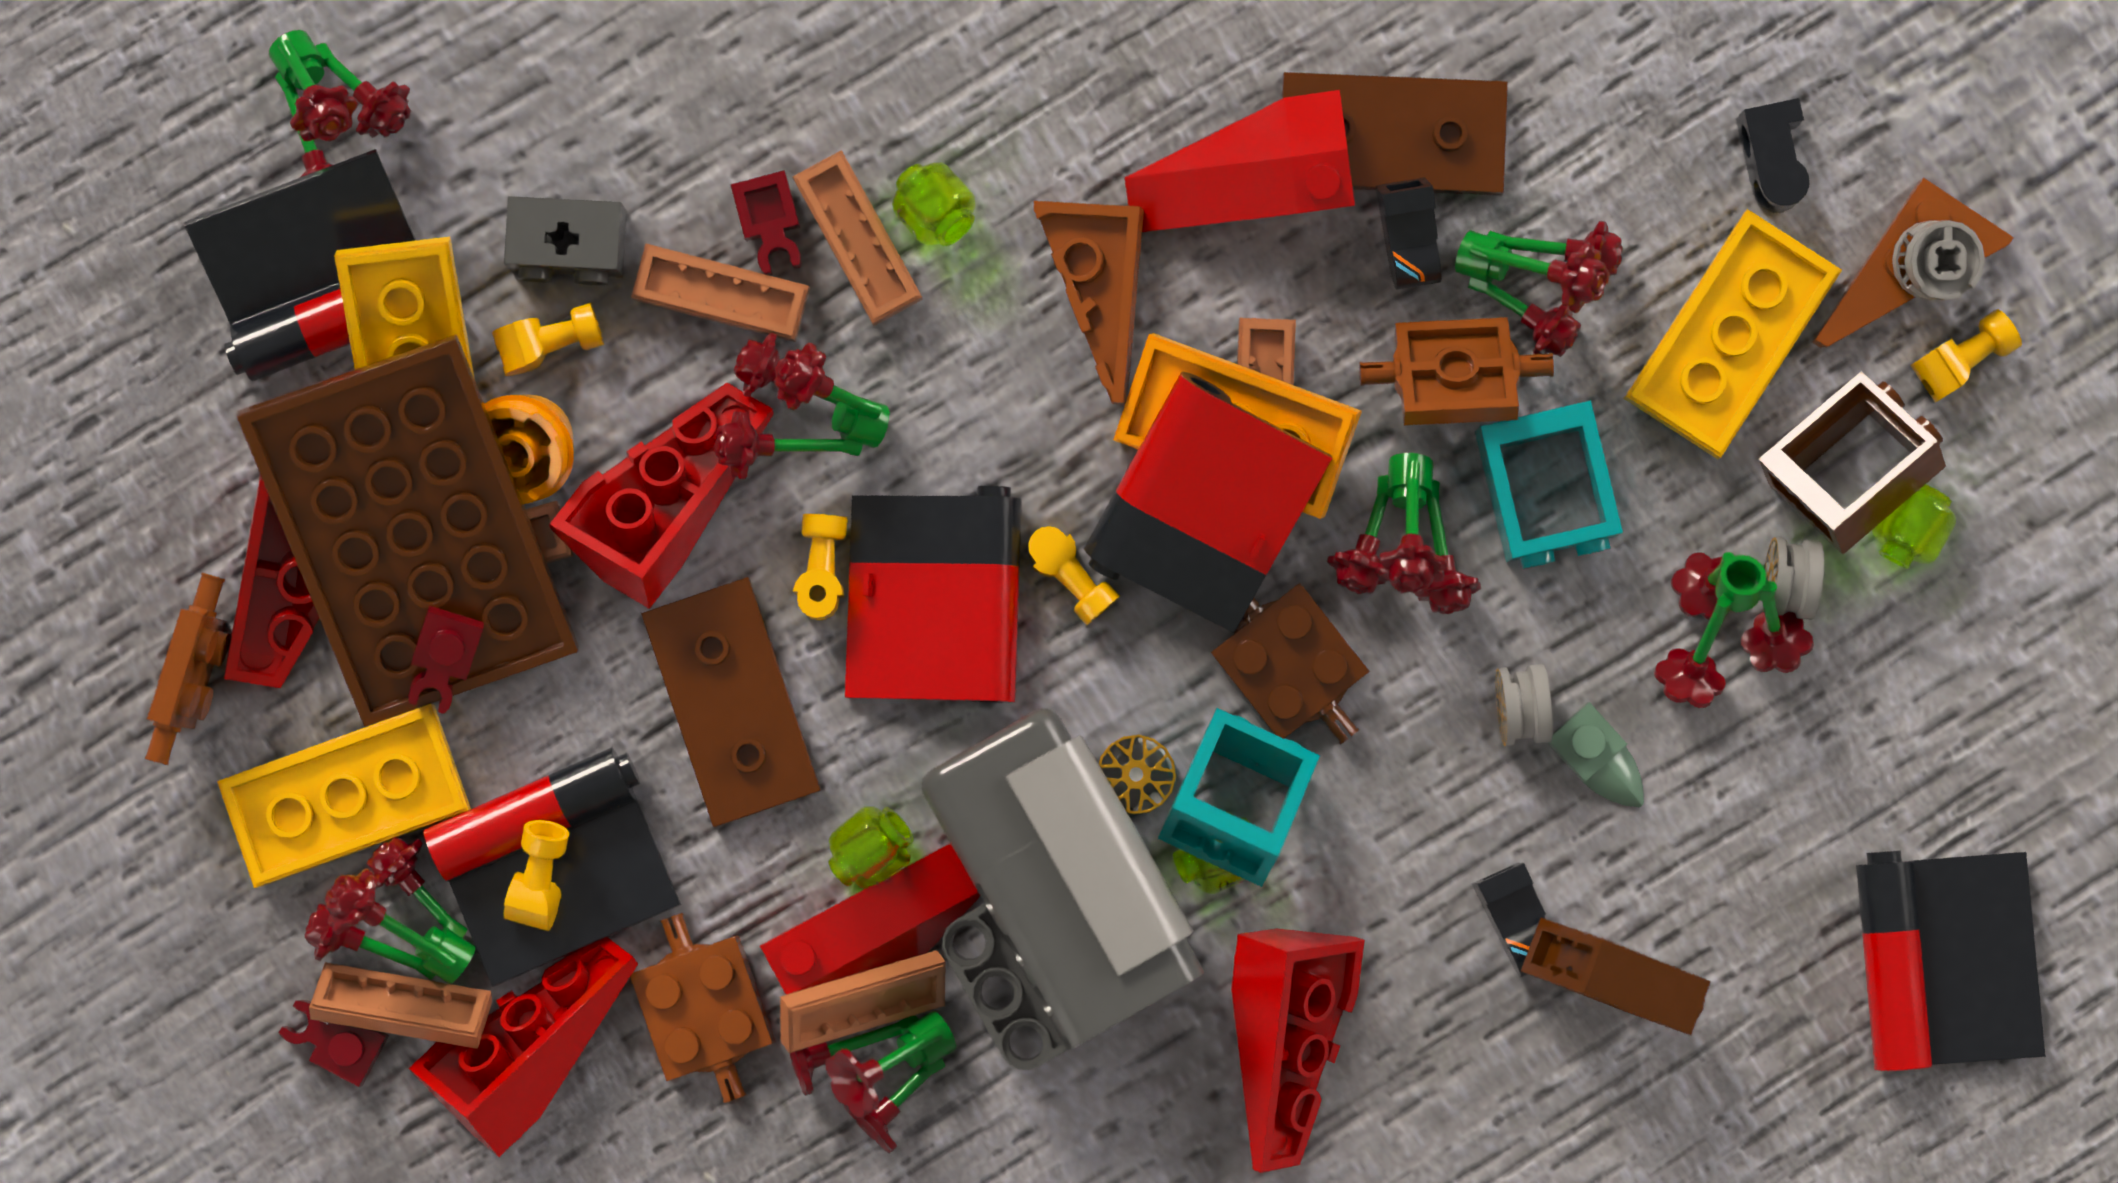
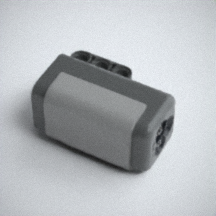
M1044 708L1033 711L938 765L924 776L921 783L923 795L985 904L958 918L947 927L943 935L942 947L946 958L999 1052L1009 1065L1019 1070L1037 1068L1065 1051L1074 1049L1205 973L1186 940V937L1192 934L1193 930L1139 832L1082 735L1072 739L1062 720L1054 711ZM974 926L984 934L986 940L985 949L980 956L965 958L955 950L953 944L954 935L959 928ZM1002 976L1012 984L1014 998L1008 1006L993 1008L984 1001L982 986L988 978ZM1031 1027L1041 1035L1043 1041L1042 1050L1035 1057L1021 1058L1012 1051L1010 1036L1017 1028Z

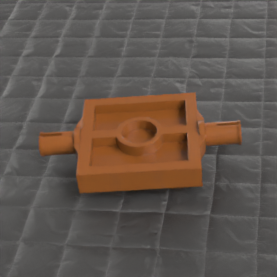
M1508 317L1395 323L1396 350L1393 355V361L1359 362L1360 386L1394 384L1395 390L1401 398L1404 426L1518 420L1519 402L1517 388L1520 378L1554 376L1553 353L1519 355L1517 348L1510 339Z
M201 573L202 576L193 605H189L188 610L182 608L180 610L147 717L148 720L154 721L155 729L144 759L164 765L169 764L168 761L177 732L180 733L182 728L194 729L197 719L203 721L206 718L213 699V688L207 687L213 666H220L223 663L229 647L230 634L224 632L227 621L216 618L217 612H215L225 579L206 573Z
M683 913L660 920L672 953L667 954L655 965L633 972L630 978L665 1079L670 1081L692 1072L714 1071L724 1103L746 1096L747 1094L744 1092L735 1063L740 1061L747 1053L775 1043L776 1039L740 937L736 935L714 944L693 945Z

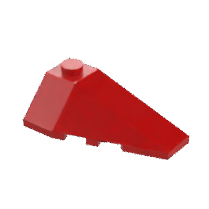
M1340 89L1284 97L1126 176L1124 180L1128 206H1137L1144 210L1142 232L1355 206Z
M725 383L674 418L672 427L646 445L642 441L626 451L627 458L605 473L601 474L597 471L584 480L550 522V529L604 583L650 609L684 565L735 480L732 477L730 466L719 464V458L715 455L714 445L717 439L716 431L718 427L731 423L734 411L748 413L750 424L755 428L757 434H762L774 415L773 408L752 396L749 398L744 396L743 391L729 383Z
M260 475L224 679L281 688L311 637L319 616Z
M951 843L912 863L903 870L890 875V878H884L878 882L879 884L871 885L760 945L784 993L787 995L928 953L943 937L947 927L962 917L981 896Z
M1279 928L1237 935L1231 992L1252 1167L1257 1172L1264 1173L1301 1164L1322 1102L1320 1093L1316 1091L1326 1061L1332 1063L1336 1061L1341 1046L1333 1043L1343 1010L1352 1013L1358 996L1364 939Z
M608 937L575 951L544 971L541 983L518 997L511 990L496 1000L499 1009L488 1015L478 1049L435 1042L408 1069L472 1135L495 1155L500 1157L542 1116L634 972L638 962L632 955Z

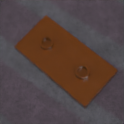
M1283 73L1282 98L1340 89L1354 190H1376L1375 185L1425 177L1432 184L1434 193L1502 196L1504 193L1508 81Z
M749 577L641 613L713 827H718L822 791Z

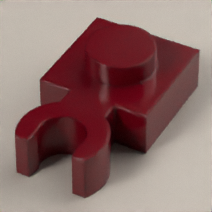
M785 170L731 184L746 242L762 238L763 244L758 251L757 259L763 274L773 275L769 260L771 255L779 250L785 251L790 255L794 269L801 268L802 258L800 251L792 240L786 238L785 231L800 228Z
M428 607L411 661L412 665L425 668L426 671L418 674L413 679L409 690V704H417L420 692L423 689L435 688L441 694L438 712L445 714L448 711L453 698V685L449 678L452 676L467 680L483 631L484 622L436 607Z
M296 1000L292 1007L306 1014L308 1026L303 1032H297L291 1027L283 1026L278 1032L280 1036L293 1044L310 1042L316 1045L309 1059L310 1062L357 1087L363 1086L389 1035L380 1031L311 1020L309 1012L311 1001Z

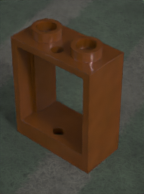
M1862 371L1758 459L1768 484L1842 555L1946 467L1939 446L1943 442V438L1934 425L1923 416H1919L1916 420L1903 409L1905 404L1901 397L1889 384L1882 381L1876 385ZM1870 415L1911 454L1847 509H1844L1808 476L1804 470Z
M1544 918L1539 920L1521 972L1690 1036L1697 1019L1704 1009L1705 997L1711 983L1707 979L1609 940Z

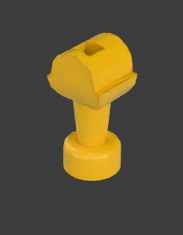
M591 302L574 307L570 312L572 320L541 326L539 318H528L492 331L497 352H499L503 363L504 375L514 376L533 371L540 367L546 354L578 341L583 350L604 345Z
M1995 309L1980 320L1978 324L1980 333L1958 345L1951 338L1910 365L1935 403L1963 386L1969 379L1970 370L1992 352L1998 356L2005 357L2022 346L2018 330L2004 312Z
M803 514L801 533L804 537L812 538L807 570L796 580L793 592L797 594L798 606L801 611L811 619L819 621L832 617L838 609L840 598H845L844 589L837 577H835V540H843L846 537L847 517L827 514Z
M1051 526L1041 527L1032 534L1028 546L1029 555L1035 563L1033 569L1040 575L1055 577L1079 600L1074 607V612L1086 626L1120 597L1117 591L1106 581L1096 586L1076 558L1075 541L1071 534L1066 537L1058 528Z
M534 820L524 825L521 847L529 854V859L525 872L515 873L509 885L504 902L503 915L505 920L549 931L553 926L561 899V889L556 883L551 882L553 859L560 858L566 852L569 831L564 826L545 820Z

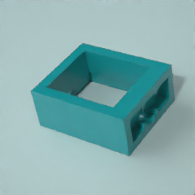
M1591 400L1518 417V420L1500 421L1483 425L1475 431L1506 562L1520 559L1522 568L1527 569L1555 562L1554 551L1570 547H1576L1578 556L1611 549L1609 538L1622 534L1623 530ZM1578 431L1601 523L1523 541L1501 449Z
M1216 708L1157 839L1262 887L1281 852L1320 755L1303 748L1292 740L1281 738L1253 725L1243 717L1235 716ZM1213 752L1289 787L1271 832L1193 797Z

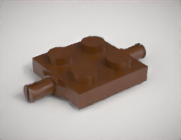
M1298 583L1276 601L1260 605L1253 598L1235 633L1211 652L1275 735L1285 739L1302 724L1321 718L1341 745L1349 738L1336 723V720L1340 721L1351 737L1359 731V728L1353 724L1338 703L1342 700L1347 689L1370 672L1301 583Z

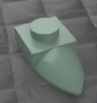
M1587 702L1553 732L1552 741L1547 743L1578 778L1595 793L1612 802L1640 808L1644 804L1642 779L1636 762L1626 747L1627 743L1590 702Z

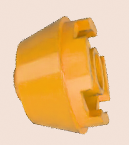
M504 395L484 403L523 504L542 500L556 493L567 481L574 461L573 430L563 410L549 399L537 395Z

